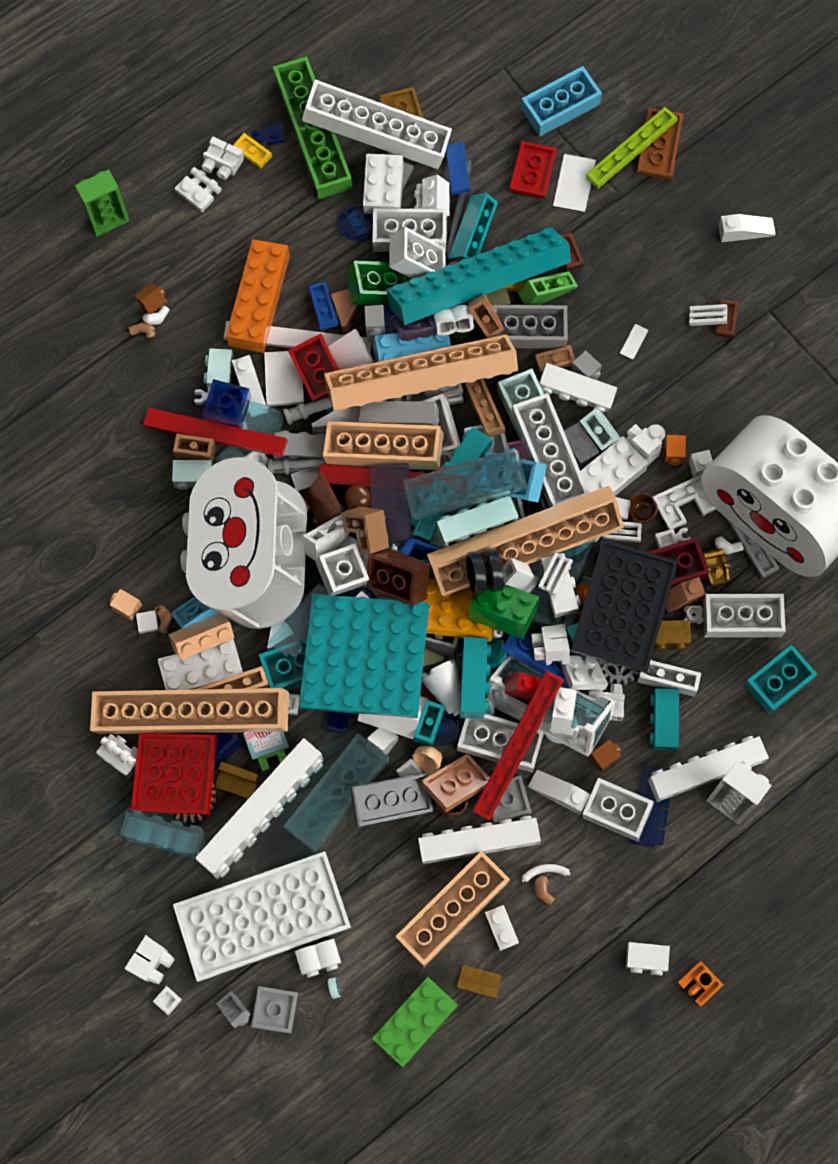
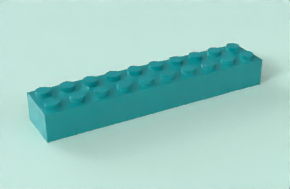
M546 228L539 233L528 235L525 238L512 241L501 247H495L488 252L479 253L472 258L463 259L456 264L447 265L440 270L429 272L421 277L412 278L410 281L396 284L386 289L390 309L404 325L475 299L483 293H491L570 263L569 243L553 228Z

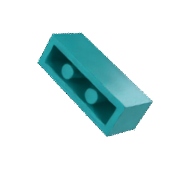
M655 688L654 693L650 694V706H653V713H650V725H653V733H650V744H653V750L677 751L679 748V689Z

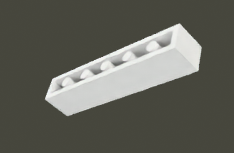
M749 736L742 739L740 744L735 745L734 742L724 746V750L719 752L717 749L707 752L705 757L699 758V756L688 759L686 764L681 765L679 762L671 765L670 770L664 772L662 769L651 773L652 776L648 779L656 802L723 778L737 760L740 763L743 761L753 767L766 762L769 757L760 736L756 738Z
M531 816L520 817V821L512 822V819L502 820L497 825L484 823L481 824L480 828L474 829L473 826H466L457 832H453V829L441 831L442 834L440 835L426 833L422 835V838H418L422 864L475 856L481 851L486 854L538 845L541 842L537 819L531 818Z

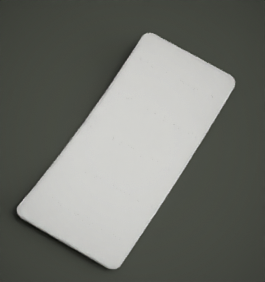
M635 324L620 353L634 359L648 330Z

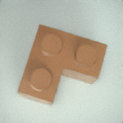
M357 507L341 512L344 531L356 533L359 552L371 554L389 548L385 524L386 519L383 510Z

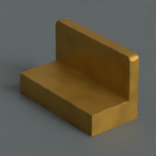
M224 762L220 763L218 768L220 773L215 787L249 799L255 792L260 779L259 775Z
M463 965L457 989L496 1000L502 976Z

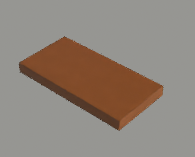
M648 108L646 122L661 110ZM671 112L677 117V122L640 153L636 174L672 180L683 120L682 113Z

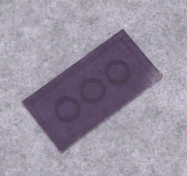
M399 463L370 466L371 508L384 511L388 541L411 540L409 464Z

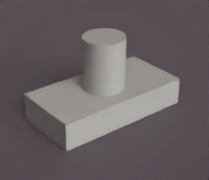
M232 990L216 1003L234 1028L238 1025L243 1026L248 1022L251 1014Z

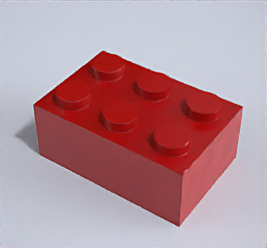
M320 333L287 350L312 401L328 396L324 373L340 370L324 336Z

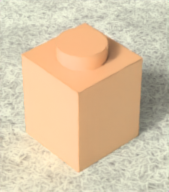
M121 589L118 593H114L110 599L112 610L131 621L142 606L139 599Z

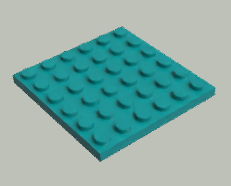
M313 594L299 708L418 718L430 604L420 602L411 606L398 600Z

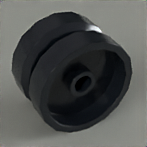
M486 549L482 555L478 551L468 552L466 554V571L472 594H484L487 588L491 593L502 591L504 585L503 569L497 549Z

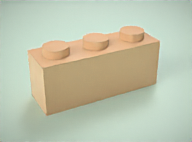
M222 614L215 615L169 634L173 650L180 660L235 638L230 621Z

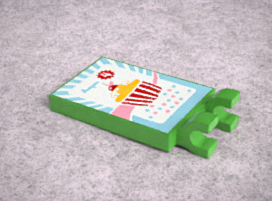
M243 732L252 761L258 759L262 772L270 770L267 758L278 755L280 764L286 758L284 750L290 747L284 732Z

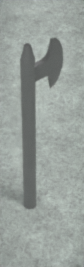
M468 160V161H467V167H468V175H469V177H470V173H471V161ZM447 165L443 173V179L449 182L450 187L449 167ZM466 192L458 194L445 255L447 260H450L448 257L459 229Z

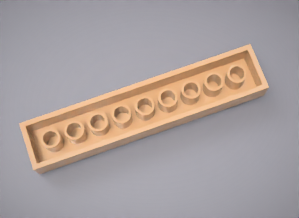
M506 334L324 373L333 410H345L348 407L364 406L367 403L382 402L390 398H401L404 395L419 394L427 390H438L441 387L456 386L464 382L470 383L482 378L489 379L496 375H508L518 371L516 350Z
M606 486L427 554L440 592L442 596H446L470 587L466 571V554L468 552L478 551L482 555L484 550L495 548L499 553L502 567L510 558L530 564L541 560V558L554 555L555 552L565 551L623 529L624 525L617 499L611 488Z
M283 688L92 692L90 731L97 734L288 732L289 692Z

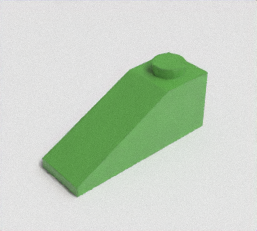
M568 271L528 280L518 294L524 305H541L576 289L578 285Z

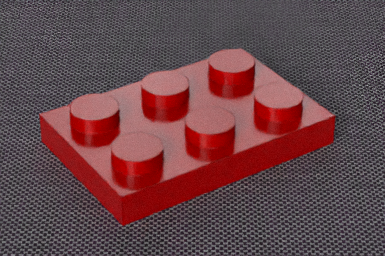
M522 141L509 192L545 199L557 148Z

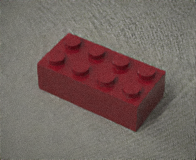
M697 537L648 552L678 561L671 588L697 577L700 580L707 579L710 573Z

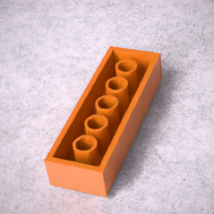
M252 239L226 334L229 347L261 353L265 352L290 258L288 245Z

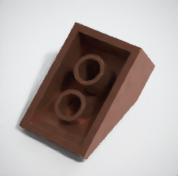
M324 473L319 474L305 494L306 508L308 513L312 512L314 516L312 521L316 528L341 514L340 504Z

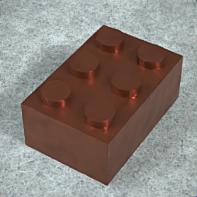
M389 548L368 555L367 574L369 581L366 588L414 606L427 599L430 563Z

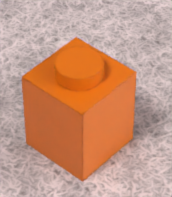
M667 435L665 439L664 462L670 465H679L684 462L686 456V436Z

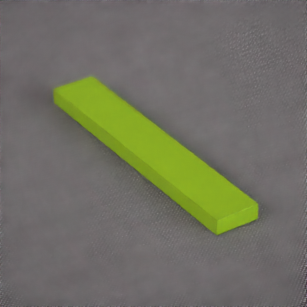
M664 107L586 174V178L599 189L675 124L677 117Z

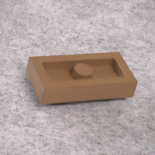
M571 345L535 355L540 374H542L546 363L564 368L571 366L576 360Z

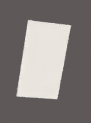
M564 154L553 206L585 212L591 182L586 178V174L595 167L596 160Z

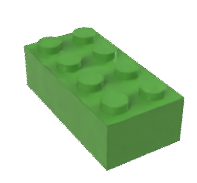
M109 169L101 171L94 177L84 179L75 185L87 219L96 236L129 222L119 187Z
M427 977L372 1039L403 1068L458 1007V1004Z

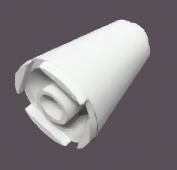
M453 659L431 669L428 674L424 673L422 675V682L437 701L445 706L446 712L449 715L453 713L456 716L460 714L461 682L456 662Z

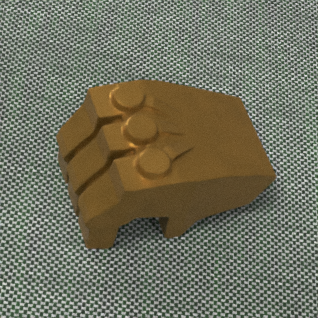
M722 548L717 549V551L712 550L710 553L709 551L703 553L710 572L707 578L711 587L728 583L730 580L729 563L726 561V552Z

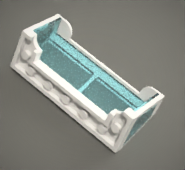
M509 655L489 679L490 687L487 698L494 702L496 709L520 721L530 701L512 695L509 696V694L506 695V678L508 675L516 672L541 679L543 675ZM577 691L570 735L550 732L554 698L538 729L543 730L544 734L588 757L614 713L616 701L607 696H599L595 700Z

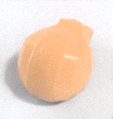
M424 745L414 751L412 755L413 761L422 771L428 773V777L439 771L442 754L436 748Z

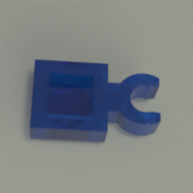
M281 123L264 126V131H252L253 137L259 136L258 139H253L259 144H262L263 141H266L267 145L285 143Z

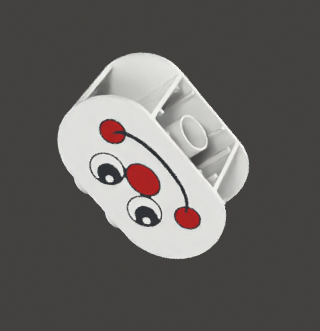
M762 415L755 417L703 471L702 485L705 494L712 505L725 518L731 521L783 566L802 576H819L838 556V463L789 423L772 416Z
M237 457L216 463L207 469L196 482L190 496L189 513H185L183 516V530L188 536L187 550L181 553V567L186 573L188 586L200 602L244 627L261 629L277 625L295 612L304 594L306 553L303 535L306 534L307 526L305 501L296 489L286 483L276 481L271 471L256 460Z

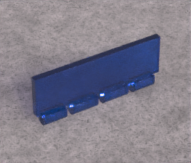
M642 767L638 795L654 801V804L638 842L632 840L631 844L655 848V844H664L665 831L659 830L658 827L666 828L668 811L660 810V808H669L670 798L656 802L648 779L652 776L651 773L660 770L658 768Z

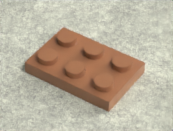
M467 753L423 779L421 786L447 812L484 790L490 777Z

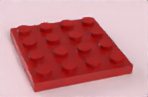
M139 733L131 811L137 813L210 815L217 736L205 734Z

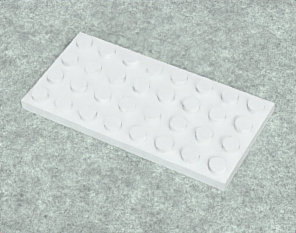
M325 851L173 904L197 982L351 928Z

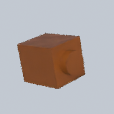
M150 283L134 295L142 309L148 314H152L167 303L164 297L166 295L164 290L153 283Z
M608 740L594 750L589 757L599 771L602 772L618 761L622 755L620 754L621 749L615 742L612 743Z

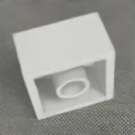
M355 544L321 555L316 560V565L328 595L336 596L364 586L369 581L368 574Z

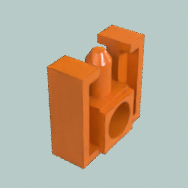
M701 961L678 981L682 988H685L693 979L696 981L688 989L690 996H694L702 988L705 990L695 1000L700 1007L723 986L718 978ZM708 973L711 976V982L708 985L701 984L699 980L701 974Z

